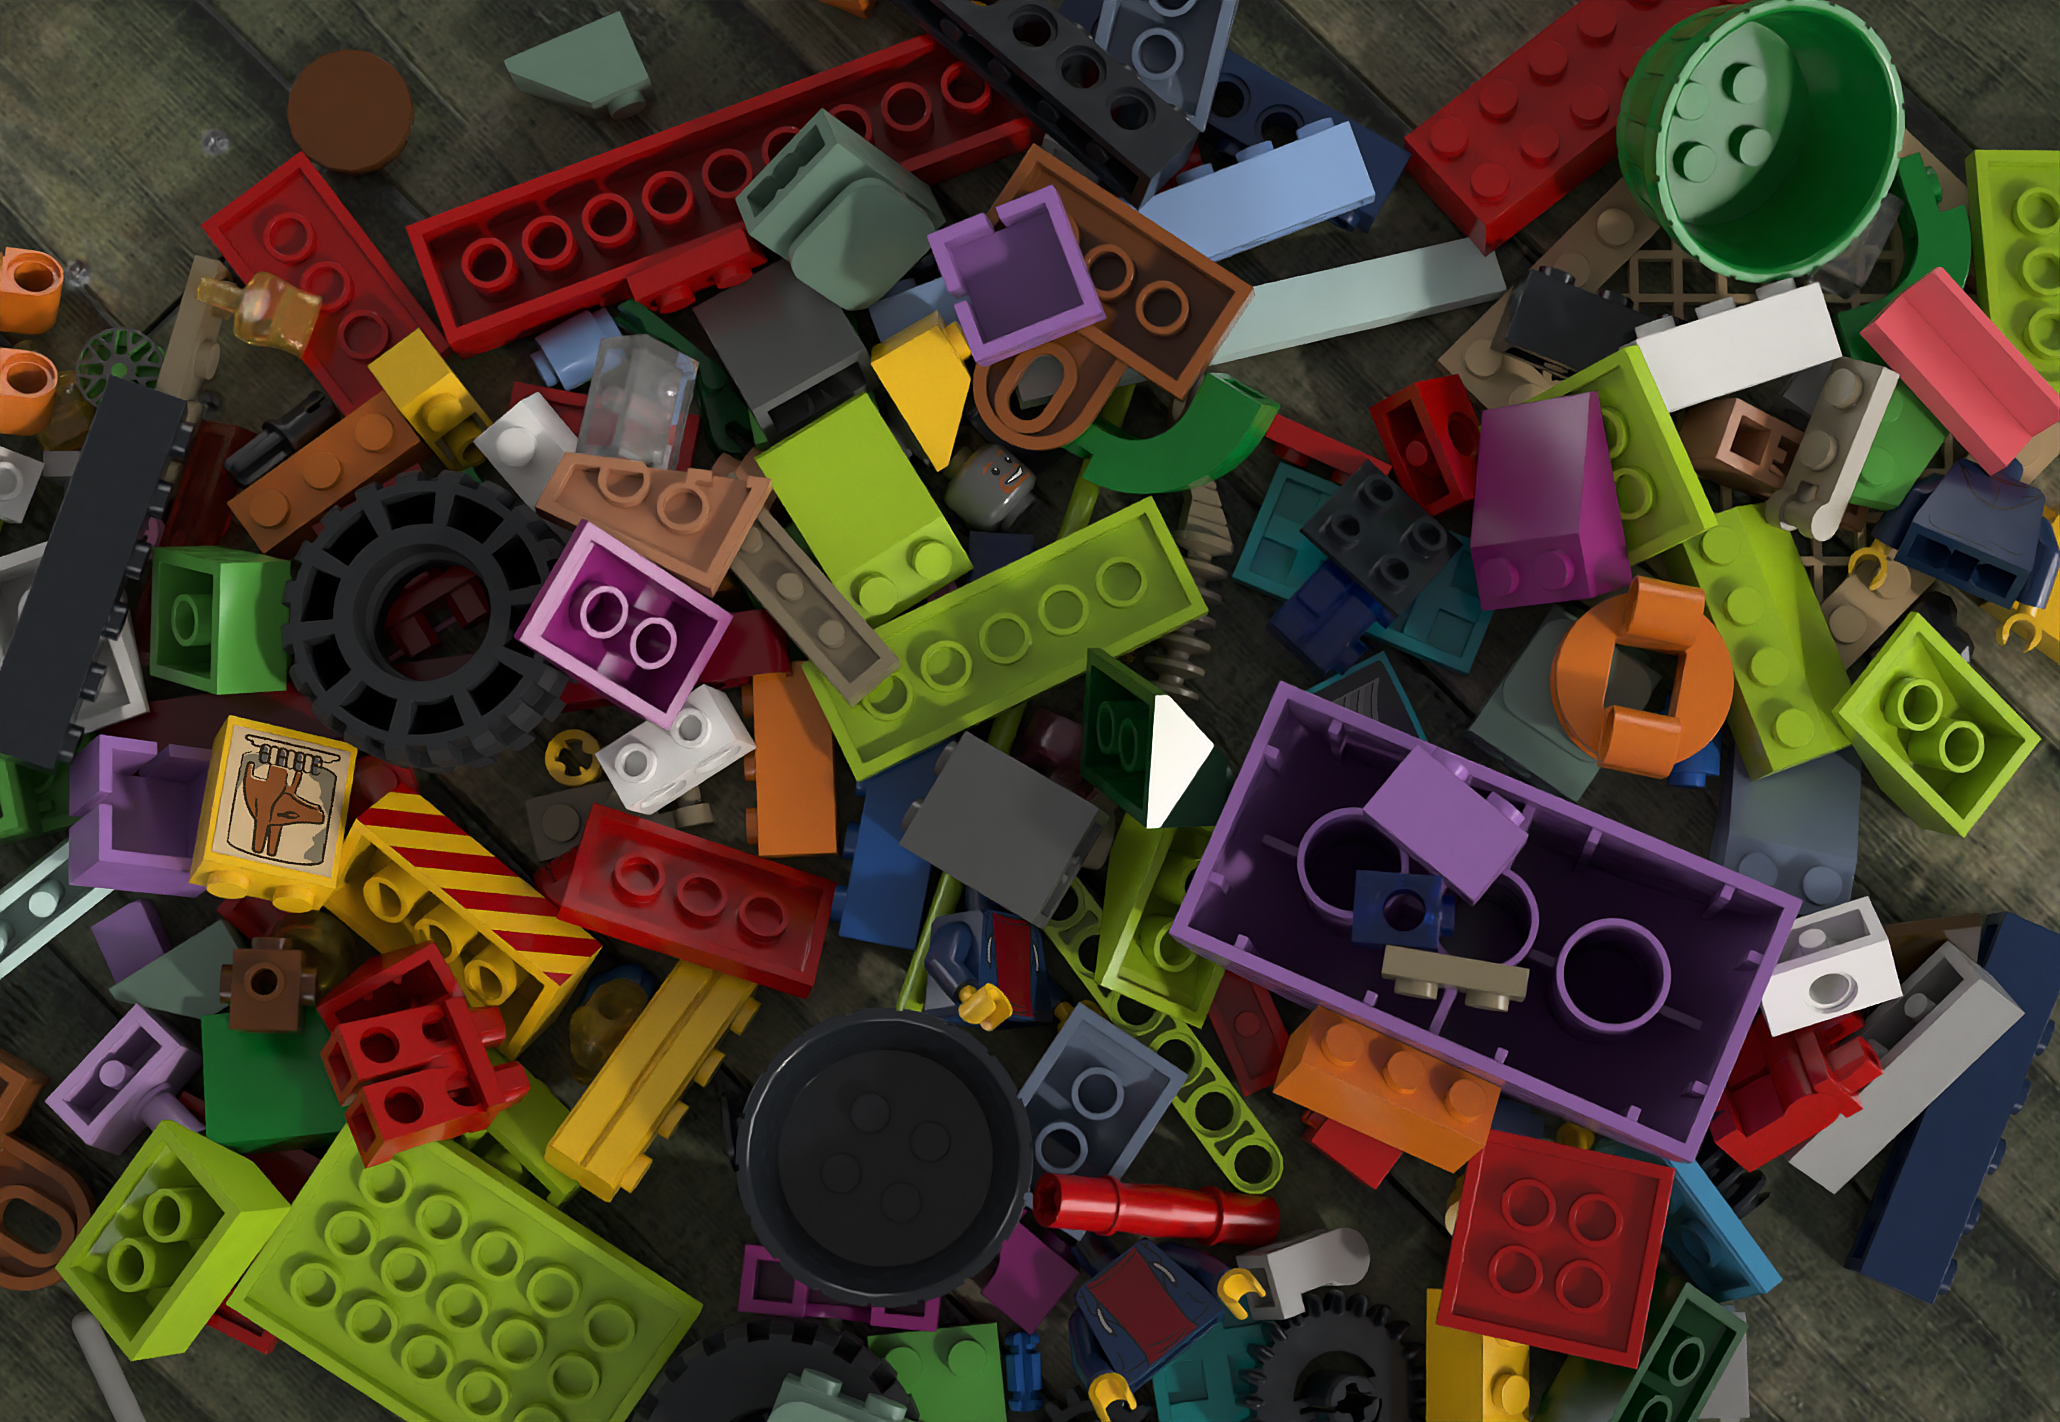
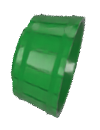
M1753 0L1745 4H1727L1710 7L1680 21L1661 35L1657 42L1653 43L1643 54L1634 68L1633 76H1630L1619 106L1621 111L1617 117L1616 125L1617 155L1621 172L1635 202L1650 220L1663 228L1684 252L1711 270L1729 278L1731 275L1736 280L1751 283H1771V279L1778 282L1792 277H1799L1813 271V267L1817 266L1819 268L1831 261L1851 245L1850 241L1853 238L1857 239L1870 224L1882 205L1880 204L1882 198L1887 196L1900 161L1898 154L1899 151H1902L1905 133V109H1902L1904 98L1896 66L1890 62L1892 57L1883 41L1871 27L1865 26V21L1852 11L1837 4H1830L1829 1Z

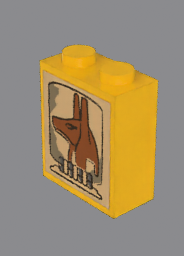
M229 715L213 742L188 883L205 886L209 893L222 898L238 899L247 895L270 900L276 908L287 912L304 913L311 910L319 911L336 889L358 748L346 742Z

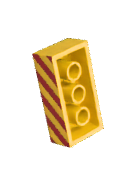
M404 781L356 818L342 845L336 889L323 904L324 907L381 954L434 940L464 991L468 1008L498 1006L506 1025V1038L500 1047H496V1049L511 1061H514L556 1021L603 946L582 927L556 919L559 909Z

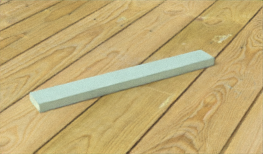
M1468 237L1254 286V298L1209 366L1500 299L1507 291L1495 251L1485 257ZM1042 356L1031 363L1015 388L1021 410L1049 403L1064 378L1063 366L1057 358ZM1128 368L1116 388L1147 381V379Z

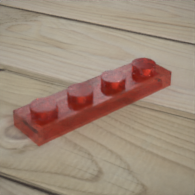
M202 420L158 547L219 545L220 540L227 533L231 523V509L227 502L236 496L238 490L224 472L223 464L227 458L254 439L257 433L234 424ZM153 564L132 621L140 664L146 667H150Z

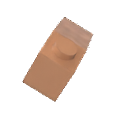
M1738 398L1712 399L1689 406L1679 433V437L1697 474L1719 485L1764 501H1768L1775 491L1783 488L1804 436V432ZM1848 503L1839 527L1852 532H1862L1870 507Z

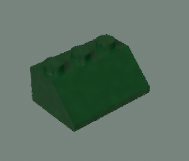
M1101 648L1087 649L1080 775L1146 829L1216 826L1233 788V776L1228 765V759L1168 694Z
M1657 1266L1638 1369L1569 1354L1554 1382L1544 1391L1540 1407L1531 1422H1696L1749 1325L1687 1281Z

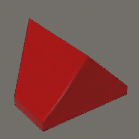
M429 940L369 958L318 1002L316 1009L332 1034L337 1025L427 1005H442L445 1000L463 996L465 999L466 995L434 940Z

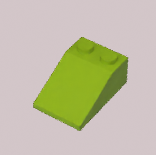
M865 390L754 457L765 477L772 479L774 492L828 580L872 629L883 625L974 568L944 515Z
M1910 612L1831 711L1879 788L1919 828L1962 838L1967 835L2042 739L1918 612Z
M1126 812L1110 850L1094 983L1201 1029L1226 969L1183 946L1169 934V931L1216 826L1146 829Z

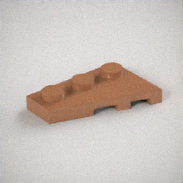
M565 452L538 499L535 510L539 517L573 533L581 519H585L690 588L713 598L772 490V479L748 476V480L713 476V471L688 468L687 472L650 468L646 466L645 462Z

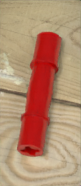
M1045 1173L1038 1180L1033 1193V1213L1040 1226L1091 1231L1099 1236H1111L1116 1231L1158 1238H1194L1199 1244L1207 1246L1221 1243L1263 1247L1275 1240L1280 1225L1279 1208L1271 1196L1222 1191L1215 1186H1204L1197 1191L1162 1184L1121 1183L1118 1178L1109 1175L1096 1178Z

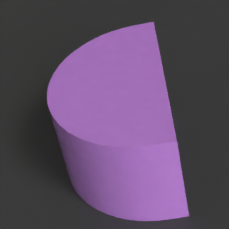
M1279 681L1169 934L1177 942L1193 952L1267 990L1312 1011L1318 1005L1497 1085L1501 1087L1500 1094L1650 1154L1680 1163H1693L1803 900L1444 750L1469 771L1470 775L1464 781L1469 787L1484 799H1487L1492 792H1495L1520 811L1525 820L1519 827L1529 834L1526 844L1476 904L1471 907L1363 818L1362 809L1417 744L1430 755L1437 746L1283 681ZM1386 945L1530 969L1525 999L1523 1002L1509 1000L1508 1012H1500L1465 1005L1466 993L1438 988L1436 1000L1394 993L1396 980L1382 978Z

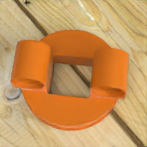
M12 247L5 248V256H3V252H0V331L36 335L50 330L56 324L64 272L55 258L44 252ZM0 347V434L31 436L42 432L49 426L52 420L58 372L52 361L44 355L33 351Z
M1637 575L1631 579L1628 593L1611 597L1595 605L1580 616L1562 637L1551 666L1550 691L1552 703L1558 720L1567 735L1582 751L1597 760L1596 766L1663 779L1670 775L1674 764L1686 760L1699 752L1720 730L1727 717L1733 698L1734 673L1730 654L1723 638L1711 621L1703 614L1705 605V591L1703 588ZM1615 643L1678 657L1668 716L1617 705L1604 708L1603 704Z

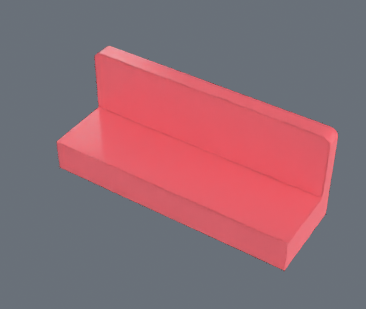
M1935 267L1892 298L1859 333L1892 370L1900 374L1899 377L1990 477L2007 467L2032 437L2060 421L2059 394L1942 267Z

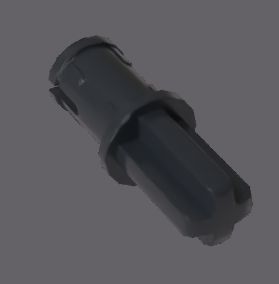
M314 390L305 400L280 419L275 420L272 418L266 420L262 425V433L225 460L223 470L229 477L230 482L236 488L245 490L340 422L341 415L335 404L329 399L320 406L319 403L325 399V394Z

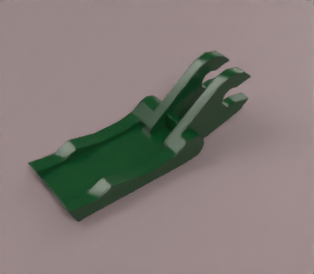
M634 298L619 305L617 309L621 312L619 316L613 318L615 324L634 335L641 349L663 358L675 367L692 385L694 397L697 399L707 445L712 453L719 458L722 453L726 452L739 460L738 454H743L744 452L733 439L726 435L725 430L732 429L739 436L751 442L754 441L748 410L728 384L726 372L715 361L644 305L636 302Z

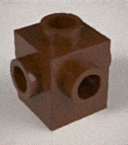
M252 938L251 949H233V964L222 965L219 989L221 1004H230L229 1029L241 1033L304 1034L306 1006H316L318 1001L319 968L318 966H308L309 955L302 950H292V939ZM276 975L278 979L276 989L268 995H263V982L268 977Z

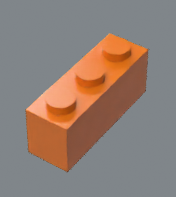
M383 390L228 501L227 505L264 555L289 561L297 555L305 539L311 543L316 540L318 536L311 526L320 522L335 505H338L340 508L345 507L357 500L355 491L374 481L382 485L415 464L419 463L422 465L435 454L399 411L389 395Z
M791 661L793 675L790 677H786V673L754 675L753 684L742 686L741 688L743 717L754 718L755 745L757 746V748L744 755L746 782L756 781L757 807H746V836L748 845H758L759 856L764 859L840 856L836 737L801 667V664L807 661Z
M1318 1005L1290 1035L1272 1092L1446 1171L1455 1173L1486 1146L1501 1087Z

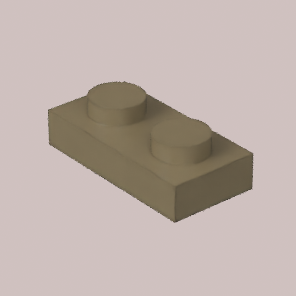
M1386 945L1382 978L1396 980L1394 993L1436 1000L1438 988L1465 992V1005L1508 1012L1509 1000L1524 1001L1530 969Z

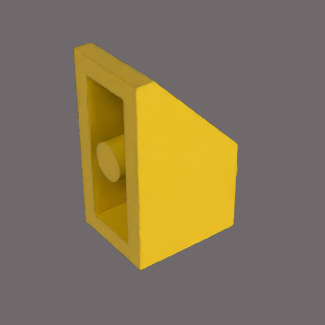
M938 309L872 347L870 363L937 472L949 465L971 381V368L968 358L973 356L962 327L957 321L947 326Z

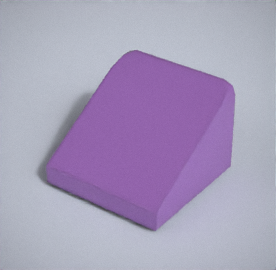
M137 899L91 927L116 984L174 949L153 901L149 899Z

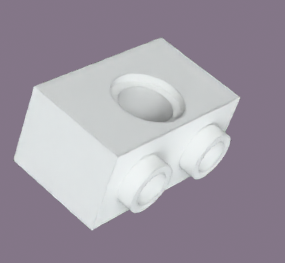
M1866 896L1795 919L1759 1005L1772 1037L1903 996L1889 940L1869 897Z

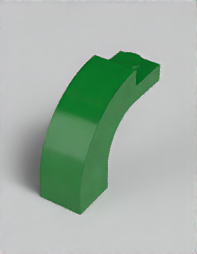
M1920 152L1900 158L1895 178L1888 191L1904 243V260L1896 283L1884 298L1838 313L1830 318L1842 356L1884 367L1889 366L1859 333L1892 298L1935 267H1942L1962 289L1964 288L1971 258V232L1966 207L1961 205L1943 212L1939 211L1937 203L1942 201L1941 185L1935 170L1931 166H1924Z
M1208 372L1186 413L1168 431L1153 438L1144 439L1126 432L1100 415H1097L1090 427L1081 436L1071 443L1062 446V448L1085 459H1089L1093 454L1082 478L1096 485L1114 491L1134 494L1180 492L1211 483L1237 467L1260 443L1281 405L1227 373Z

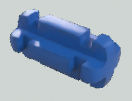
M1025 1330L1007 1333L1004 1340L1005 1345H1010V1352L1005 1355L1008 1391L1013 1392V1398L1009 1399V1407L1011 1411L1016 1412L1039 1410L1044 1404V1398L1040 1397L1038 1390L1043 1389L1040 1351L1035 1349V1343H1040L1039 1335L1036 1331L1030 1335Z

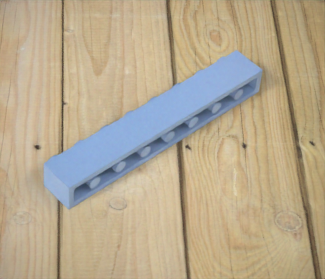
M1325 118L1296 131L1298 140L1274 149L1271 141H1265L1235 154L1238 163L1214 172L1212 165L1206 164L1175 177L1178 184L1177 187L1154 195L1138 212L1212 261L1217 262L1372 203L1375 199V191L1349 121L1334 126L1332 118ZM1122 197L1118 198V199H1120L1121 201H1123L1124 203H1126L1127 205H1129L1130 207H1132L1133 209H1135L1133 206H1131V205H1130L1126 200H1124ZM938 268L940 278L919 286L916 285L914 278L899 281L881 298L882 300L868 307L880 342L937 309L947 326L954 321H957L961 326L953 305L964 300L972 304L969 295L960 299L952 296L948 292Z

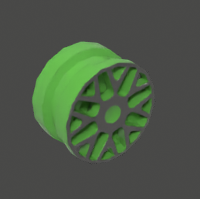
M126 327L105 329L91 337L79 352L75 366L77 386L85 400L98 408L110 374L155 390L166 351L138 330ZM94 343L99 346L97 351L92 347ZM90 351L93 356L90 360H84L85 355ZM82 366H88L86 374L81 373ZM82 379H86V389L83 387Z

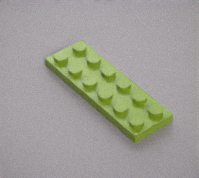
M1151 495L873 629L898 657L902 666L852 708L810 660L801 664V667L859 784L1086 674L1088 648H1101L1117 659L1207 615L1209 610Z

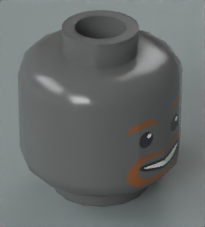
M997 442L982 445L975 452L969 446H964L951 459L949 465L943 471V475L950 480L944 492L946 506L983 537L992 536L999 531L1005 536L1010 535L1025 520L1039 500V497L1033 493L1036 485L1034 473Z

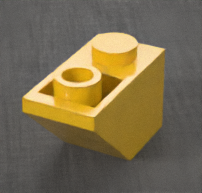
M419 328L368 365L370 371L399 411L450 471L461 472L470 466H473L475 469L487 460V457L473 441L494 423Z

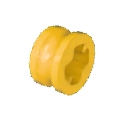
M579 729L565 730L557 734L549 742L545 752L546 767L550 775L565 786L577 788L594 784L604 772L595 753L603 749V746L594 736ZM573 742H583V751L592 756V763L588 770L582 766L579 767L582 773L579 776H569V767L559 762L562 750L565 748L571 752L570 744Z

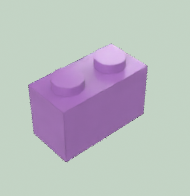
M1417 744L1362 809L1363 818L1473 907L1526 844L1529 834L1519 827L1525 820V817L1497 793L1492 792L1487 799H1484L1464 782L1470 775L1469 771L1446 751L1437 747L1430 755Z

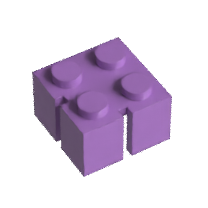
M1053 184L996 207L1000 220L1007 227L1005 229L995 232L992 222L984 213H980L926 235L948 292L956 299L967 295L971 299L972 304L964 300L953 306L974 360L982 367L1107 319L1061 198Z
M98 735L76 755L73 764H70L69 816L82 818L69 828V885L196 898L206 890L205 886L188 883L212 750L169 744L157 754V742ZM139 770V777L132 776L135 772Z

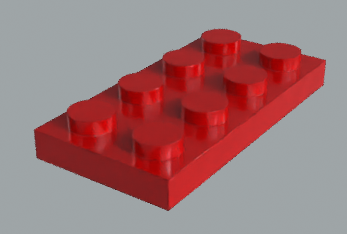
M303 151L297 153L200 225L345 417L384 390L368 368V365L419 328L444 360L455 352L438 327Z
M593 802L556 919L807 999L814 986L834 893L838 883Z

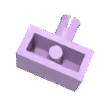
M136 1003L45 1102L87 1145L118 1156L147 1126L154 1131L161 1120L171 1119L206 1137V1125H203L176 1098V1094L203 1067V1052L167 1017Z

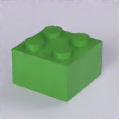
M227 546L153 547L150 675L216 695L286 691L287 670L291 664L292 654L282 649L280 627L284 623H289V608L282 605L281 602L286 581H293L290 576L291 561Z

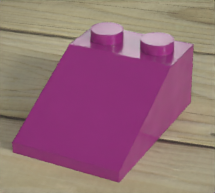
M1597 390L1482 411L1470 543L1482 611L1593 598L1630 585L1632 574Z
M581 519L513 638L582 685L628 713L669 731L734 616L596 525Z

